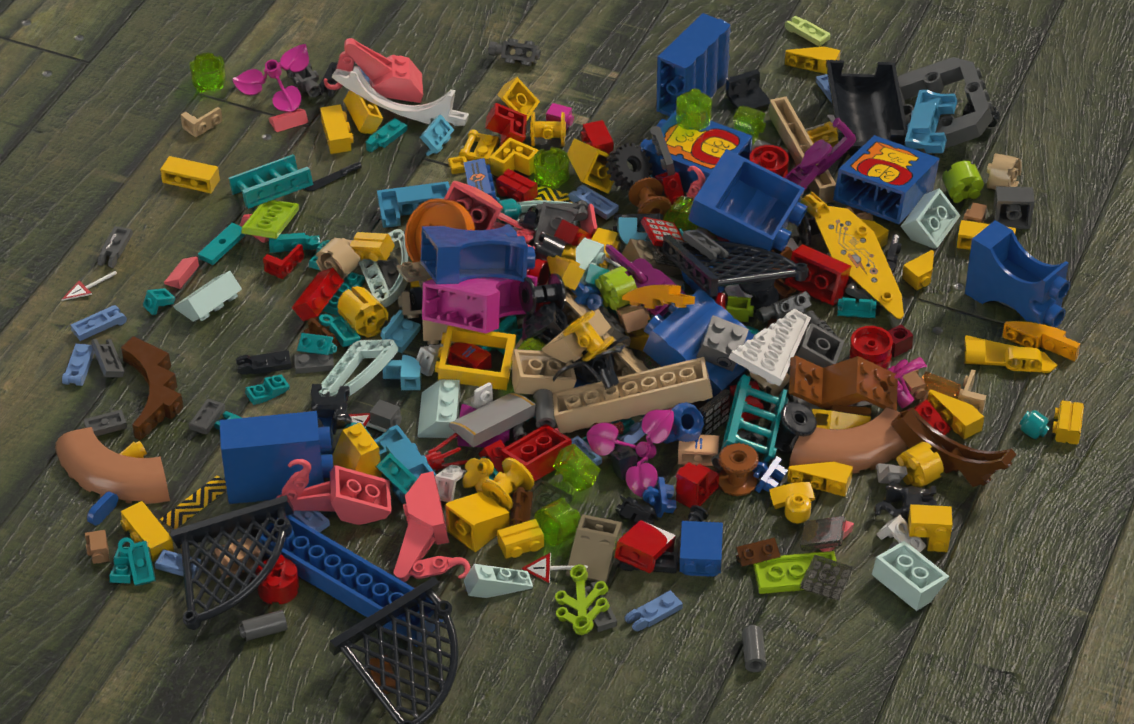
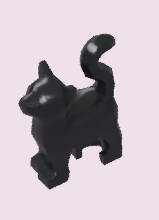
M312 384L310 412L317 411V418L320 419L332 418L333 435H336L338 429L351 425L352 418L347 414L350 387L340 386L336 397L330 396L328 391L324 395L319 392L322 390V384ZM318 419V427H323L322 421Z
M892 481L885 487L886 496L882 502L875 505L874 512L876 515H880L881 510H886L893 517L901 515L902 518L908 520L910 504L937 506V501L934 500L936 486L923 489L916 486H903ZM900 500L902 501V508L895 509L889 503Z

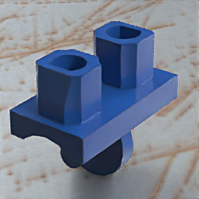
M579 282L576 290H572L577 296L575 301L578 304L587 305L591 310L601 308L603 300L598 288L591 287L589 284L583 285Z
M777 456L769 468L766 461L758 462L757 467L753 470L754 477L762 478L754 489L755 491L760 493L764 489L769 492V489L778 486L779 483L772 479L771 476L781 482L788 471L779 464L782 460Z
M658 477V484L655 488L649 486L642 496L645 502L654 505L657 517L661 518L664 512L673 513L677 505L676 500H671L674 495V486L665 484L664 478Z

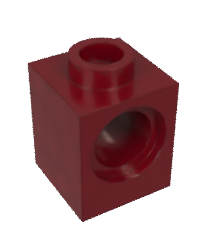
M900 324L888 331L893 339L891 354L894 358L912 349L913 334L910 330H907Z

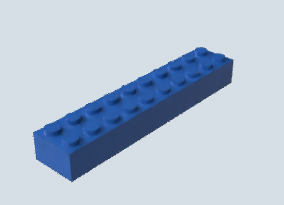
M286 516L293 528L292 533L285 538L280 555H283L284 558L291 560L296 565L300 578L362 615L369 617L415 589L294 517ZM271 522L265 529L271 533L274 524ZM263 533L259 542L265 545L268 536ZM271 541L268 547L271 552H273L276 544L274 541ZM267 553L264 554L265 557L270 558ZM429 598L424 600L425 602L434 605ZM419 604L410 610L420 613ZM424 606L425 616L434 619V610ZM405 613L398 616L397 619L406 622ZM410 615L411 624L421 628L420 618ZM392 621L382 627L392 630ZM425 621V629L433 632L435 624ZM396 623L397 633L407 636L406 627ZM411 629L412 639L422 642L421 633Z

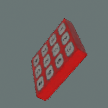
M647 217L642 218L641 224L654 246L663 247V235H671L678 242H685L674 222Z

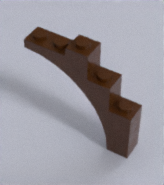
M133 336L121 347L123 361L133 366L143 375L149 385L147 404L141 415L132 424L135 438L142 440L146 435L150 434L158 423L163 421L164 417L172 420L184 407L182 395L175 391L177 388L176 375L169 371L171 367L169 353Z
M913 407L900 412L891 422L892 427L909 448L921 442L929 443L932 446L930 448L932 452L939 454L944 472L947 474L960 470L972 487L980 484L984 486L992 479V474L999 469L1005 470L1010 467L1013 458L1017 455L1012 448L1003 451H984L962 445L934 429Z

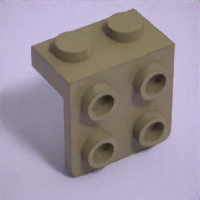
M403 291L402 295L398 296L399 307H402L403 315H407V318H419V314H422V309L412 310L410 291Z

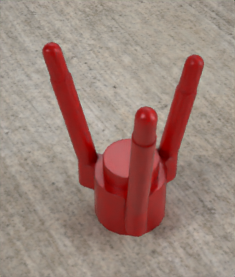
M454 433L438 446L429 450V454L425 455L432 469L438 471L449 465L460 466L467 463L468 460L441 464L445 462L443 458L461 451V448L458 447L443 454L440 451L437 452L458 436L457 433Z

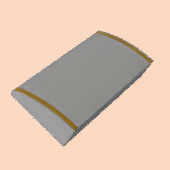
M509 393L449 423V427L472 447H475L534 417L535 403L520 394Z

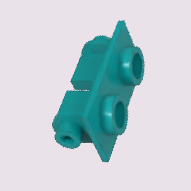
M842 297V299H838L837 316L875 318L876 301H873V299H859V303H855V298Z
M301 333L296 351L328 355L335 353L337 346L332 343L333 337Z

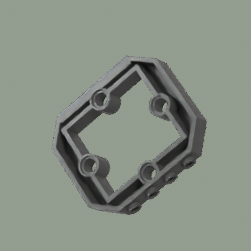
M951 57L900 75L898 82L906 124L908 125L911 121V111L914 110V107L910 104H905V99L917 96L919 90L941 93L944 90V86L964 79L966 83L964 91L968 103L974 106L975 112L958 118H954L951 115L941 117L935 133H945L947 139L945 148L980 137L993 120L991 112L994 111L991 101L987 102L990 100L987 90L983 91L986 89L984 80H980L982 78L980 69L975 68L974 62ZM915 149L920 152L926 153L925 149Z

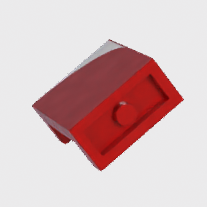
M640 520L617 541L614 558L651 573L654 570L658 557L664 552H673L676 535Z

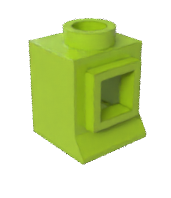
M728 296L726 310L734 319L740 322H749V317H753L754 306L751 305V298Z

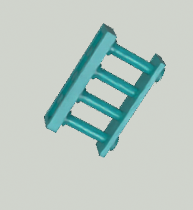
M295 155L281 158L228 178L232 194L242 192L245 206L248 209L313 185L310 168L305 167L298 170Z
M743 375L736 386L721 449L730 444L744 443L754 448L756 452L764 454L763 461L768 462L776 454L777 448L774 446L781 420V410L788 403V398H786L787 390L783 389L778 397L751 388V385H749L751 377ZM750 395L775 404L774 413L747 404L748 402L745 401L746 396ZM748 412L772 421L770 430L743 421L744 419L741 418L742 413ZM742 428L768 437L766 446L739 437L740 435L737 434L738 429Z

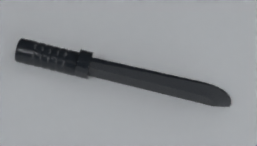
M358 161L314 181L312 186L303 189L307 191L317 190L341 177L347 176L348 173L362 168V164Z

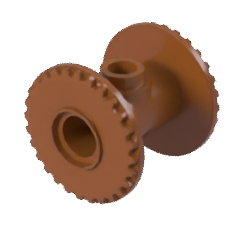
M648 177L638 180L630 188L628 197L633 205L638 206L637 214H662L665 221L672 212V204L669 199L661 196L663 186L656 178Z
M744 443L727 445L721 450L719 463L723 470L719 474V487L728 495L743 496L750 494L756 488L757 478L754 477L753 470L758 465L759 457L754 448Z

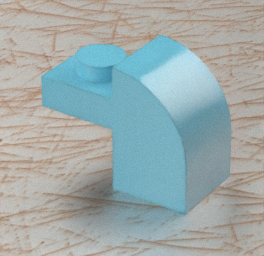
M618 218V233L624 244L627 245L630 239L651 241L647 233L637 232V218Z
M402 355V360H390L383 368V379H400L401 390H421L420 364L414 357Z

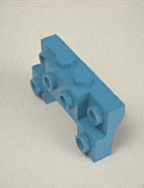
M919 90L914 110L911 111V121L907 125L906 147L925 149L926 153L944 152L947 141L945 133L935 132L940 114H954L957 105L955 94H940L930 90Z
M449 182L378 190L377 198L383 228L401 226L400 216L412 214L420 204L427 200L444 199L450 188Z
M398 425L389 428L383 435L374 440L379 446L380 462L391 453L417 479L421 474L433 471L426 457L419 453L416 444L411 443ZM392 483L394 494L401 503L406 502L405 495Z

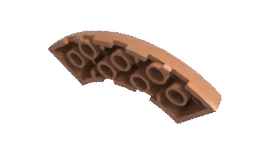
M886 407L872 421L849 429L833 430L816 427L811 435L799 436L792 450L789 466L837 462L853 466L852 474H856L860 470L868 468L874 470L878 463L885 464L892 459L895 461L897 456L910 449L891 425V422L900 412Z
M92 427L67 432L57 440L55 449L62 468L64 467L68 472V476L71 479L74 478L79 483V486L85 490L99 493L100 497L110 491L116 494L118 499L131 504L132 501H144L145 504L170 501L161 456L134 458L115 453L97 439Z

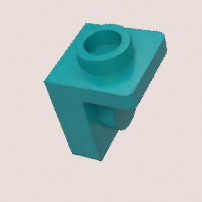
M165 288L147 290L143 307L150 314L156 315L159 306L174 304L175 297Z

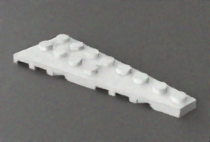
M793 309L784 318L778 319L775 324L772 323L768 329H763L754 335L753 339L747 340L744 345L738 346L737 350H732L728 358L747 368L752 374L760 375L770 384H776L780 387L790 366V358L794 357L811 317Z

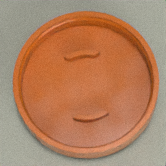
M440 198L427 200L413 211L407 222L405 230L406 250L413 263L420 262L422 226H446L462 230H475L472 217L461 204L455 201Z

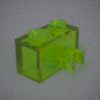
M575 444L561 449L553 465L557 470L555 474H561L563 476L562 481H568L579 492L592 487L601 470Z

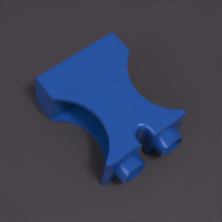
M995 220L972 238L965 294L981 304L988 301L1005 303L1014 308L1026 322L1057 328L1066 314V310L1061 306L1062 300L1070 288V282L1066 280L1069 263L1065 261L1061 264L1051 265L1035 259L1022 247L1013 230Z
M510 224L490 230H462L446 226H422L421 264L436 284H459L465 280L483 277L507 278L524 282L527 269H534L535 267L534 248L528 247L525 237L517 236V232Z

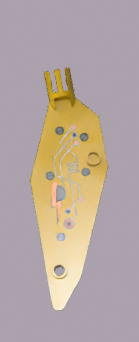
M813 192L802 198L800 203L808 206L807 212L815 218L831 257L851 265L849 276L896 319H902L904 317L902 294L874 231L849 209L828 206Z

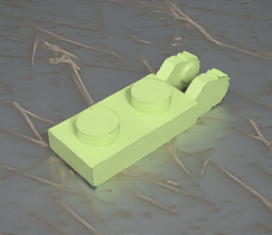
M798 16L792 17V21H787L784 24L789 32H794L819 47L830 40L831 34Z

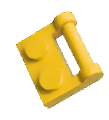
M830 121L824 123L823 126L806 131L813 144L818 140H824L834 147L839 142L837 130Z
M470 130L466 144L460 150L459 156H465L468 161L485 158V163L490 164L489 157L496 151L499 137ZM474 141H476L478 144L474 153L470 152Z

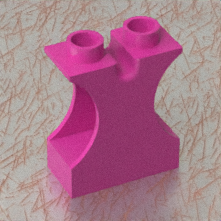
M526 275V277L532 280L534 286H537V277ZM483 277L465 280L459 284H436L433 279L423 282L422 320L485 334L499 329V318L509 315L526 314L521 307L519 299L520 281L507 278Z

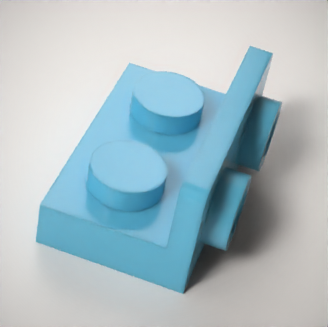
M441 114L432 121L420 136L421 140L429 147L426 152L427 156L432 153H439L443 148L442 144L447 143L451 139L450 135L454 131Z
M399 310L396 315L392 316L389 324L382 329L380 336L382 340H394L398 347V352L403 353L421 330V324L405 319L403 310Z

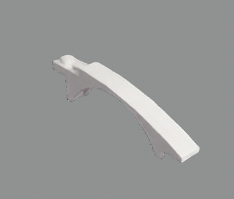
M354 66L351 72L336 69L332 74V78L347 89L369 102L400 116L430 124L432 119H435L440 114L447 122L452 123L454 126H465L468 121V113L452 110L456 90L450 89L444 96L428 104L404 105L393 102L376 92L366 81L360 67Z

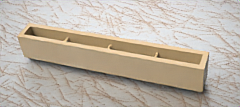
M787 97L771 99L769 117L785 146L790 150V155L795 164L798 165L802 162L805 152L813 145V142ZM827 169L823 174L816 176L808 187L823 202L830 203L834 202L836 183Z

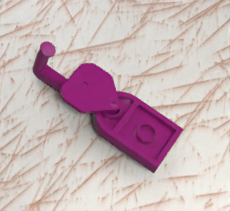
M836 118L833 122V127H837L845 137L833 148L824 140L815 142L805 152L802 162L784 178L806 190L807 186L816 176L823 174L855 143V135L840 118Z
M607 244L605 246L610 259L628 270L625 273L628 276L632 275L637 288L650 285H676L662 271L653 269L652 265L645 259L639 258L631 263L612 245ZM664 304L663 306H656L655 309H645L653 316L660 314L663 317L669 312L668 308L670 305Z

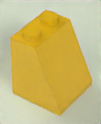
M574 138L567 156L580 181L609 194L614 180L611 182L609 179L611 175H607L606 172L609 170V168H606V163H608L606 159L609 154Z
M357 423L343 429L333 453V466L336 465L382 478L381 471L376 467L380 463L379 446L363 425Z
M482 492L445 504L447 532L474 552H477L497 536L498 530L507 528L510 525L508 510L498 505L491 497L486 496Z

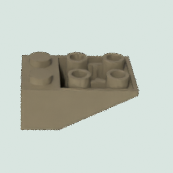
M630 239L622 252V255L630 262L639 258L645 259L652 265L653 269L662 271L667 277L682 274L681 269L676 265L673 266L666 263V260H671L663 257L664 254L660 250L662 247L650 245L647 241ZM650 247L658 248L660 252L653 251ZM653 253L661 254L662 258L654 256ZM656 258L664 260L665 263L657 262Z
M582 514L568 566L587 565V580L604 581L606 583L615 559L617 541L622 537V522ZM570 570L566 571L567 576H571Z

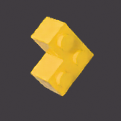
M512 138L505 141L489 157L491 174L497 177L503 175L507 169L516 170L530 176L539 167V150Z
M910 504L908 516L909 536L927 537V551L948 552L952 531V507Z

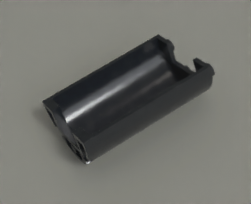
M826 60L835 119L840 118L856 137L855 143L847 150V154L853 156L874 135L904 145L907 135V124L895 63L878 62L875 75L842 73L844 60ZM836 127L838 141H840L845 136Z

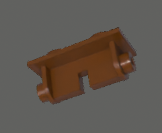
M310 318L308 320L309 328L305 329L304 333L333 337L332 343L336 346L340 345L335 335L321 325L318 319Z
M517 487V490L513 492V507L511 509L509 527L530 521L533 492H526L523 487Z
M775 537L736 547L738 553L736 561L741 563L742 567L781 557Z

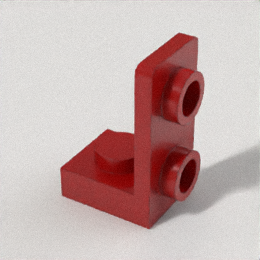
M667 172L656 175L655 178L663 185L666 198L672 204V212L683 209V204L686 203L679 173L675 172V174L668 176Z
M298 244L283 260L267 254L263 258L264 271L284 279L303 260V245Z
M927 399L914 407L926 422L943 435H946L951 430L950 426Z
M502 440L485 447L479 453L480 458L484 456L489 458L498 473H504L502 462L505 459L501 454V450L505 448Z

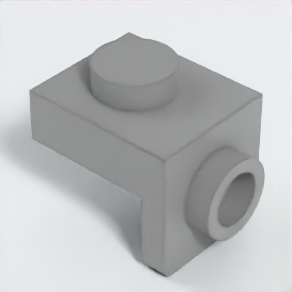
M881 463L876 465L879 483L890 484L892 481L899 483L908 474L907 468L904 466Z

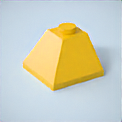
M518 77L504 84L497 94L510 109L527 115V120L540 103Z

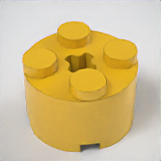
M921 442L897 456L898 464L907 468L908 474L903 478L907 485L912 484L922 488L940 478V474L944 471L939 454L937 452L933 453L930 449L932 446L927 442Z

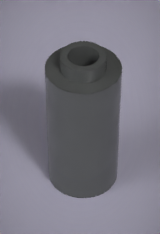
M548 389L537 390L533 395L536 427L540 428L547 424L554 428L556 421L554 417L553 393Z
M283 610L241 621V626H238L241 638H245L246 641L288 630Z
M749 625L742 630L745 668L751 672H759L766 667L763 630L759 626Z

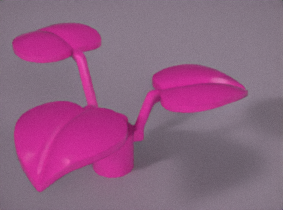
M302 44L288 50L282 55L280 62L273 59L267 61L264 76L261 71L250 69L232 78L235 86L246 95H256L262 91V84H265L267 75H269L270 78L277 79L282 90L276 92L273 96L272 101L275 108L284 112L295 111L301 103L300 91L292 85L285 89L279 77L282 73L281 68L285 71L290 69L292 72L297 73L303 71L308 66L309 55L307 46Z
M921 357L909 363L904 359L887 369L897 373L894 376L895 379L900 378L901 384L898 380L897 402L901 408L908 406L914 401L910 391L907 389L903 375L927 367Z
M652 410L648 412L642 420V430L648 434L646 436L647 442H640L637 446L616 440L618 429L610 423L596 424L587 432L590 448L598 455H609L613 452L615 444L636 449L637 455L642 457V459L637 462V467L633 466L627 470L626 483L630 490L639 497L643 498V492L649 486L653 488L656 486L658 478L656 468L649 463L643 462L656 455V447L653 443L659 444L668 438L674 422V411Z

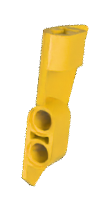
M968 335L965 336V364L1006 366L1007 369L1012 371L1050 373L1057 368V364L1045 352L1037 348L1018 347Z

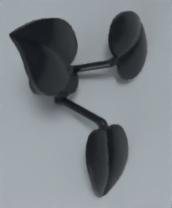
M630 336L616 340L603 352L594 357L595 360L604 357L606 368L600 370V375L586 361H579L566 365L557 371L553 381L567 370L585 366L596 377L597 381H602L605 390L618 385L620 382L613 368L611 354L621 353L622 349L626 346L630 347Z

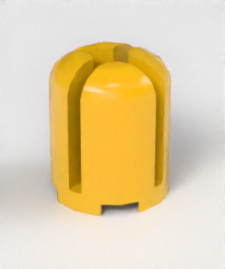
M356 286L352 287L351 290L347 289L338 299L339 315L360 335H364L367 338L373 337L381 332L380 328L384 325L385 320L388 321L387 309L364 287Z

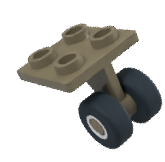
M421 260L420 262H404L402 265H397V271L407 282L419 281L420 287L411 288L410 298L414 310L422 309L423 282H426L431 276L421 264Z

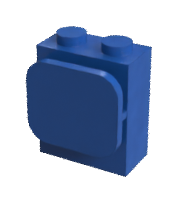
M682 521L680 572L690 576H717L719 573L721 574L723 523Z

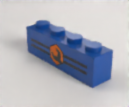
M485 158L463 162L468 185L478 188L497 201L490 165H486Z

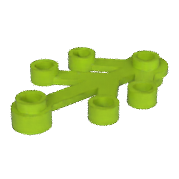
M579 564L570 570V575L573 581L576 582L577 600L567 595L563 590L555 594L558 604H566L578 611V616L569 613L565 607L557 609L556 616L560 621H568L573 624L575 633L585 635L593 629V620L600 612L607 611L610 604L606 598H599L596 601V605L587 614L588 607L599 595H605L608 592V586L604 581H599L586 597L585 581L587 580L588 572L583 565Z

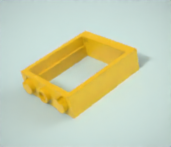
M448 325L446 333L443 332L441 344H443V347H439L438 358H440V361H436L435 365L438 381L440 379L460 380V384L479 387L490 382L493 389L507 390L513 362V351L516 345V335L493 331L485 334ZM451 341L505 349L501 372L446 365Z

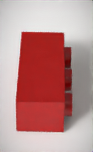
M333 267L318 272L292 306V309L302 321L318 317L344 280Z

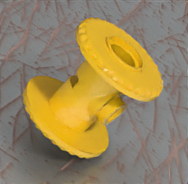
M532 112L530 122L532 147H535V138H561V147L565 146V112H561V121H535V112Z
M593 310L579 317L563 331L564 337L574 332L578 337V344L581 347H586L588 352L582 358V361L586 362L603 352L614 341L613 336L602 340L589 323V320L595 315Z
M506 458L502 462L504 473L499 472L494 480L484 479L481 483L483 494L491 497L494 502L501 507H505L508 511L513 507L510 497L513 490H516L517 487L531 490L534 486V479L531 473L522 463L513 458Z

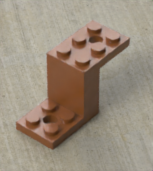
M794 356L790 358L789 394L832 411V405L849 406L861 401L869 402L882 409L887 407L897 411L898 379L894 377L896 373L859 356L824 368Z

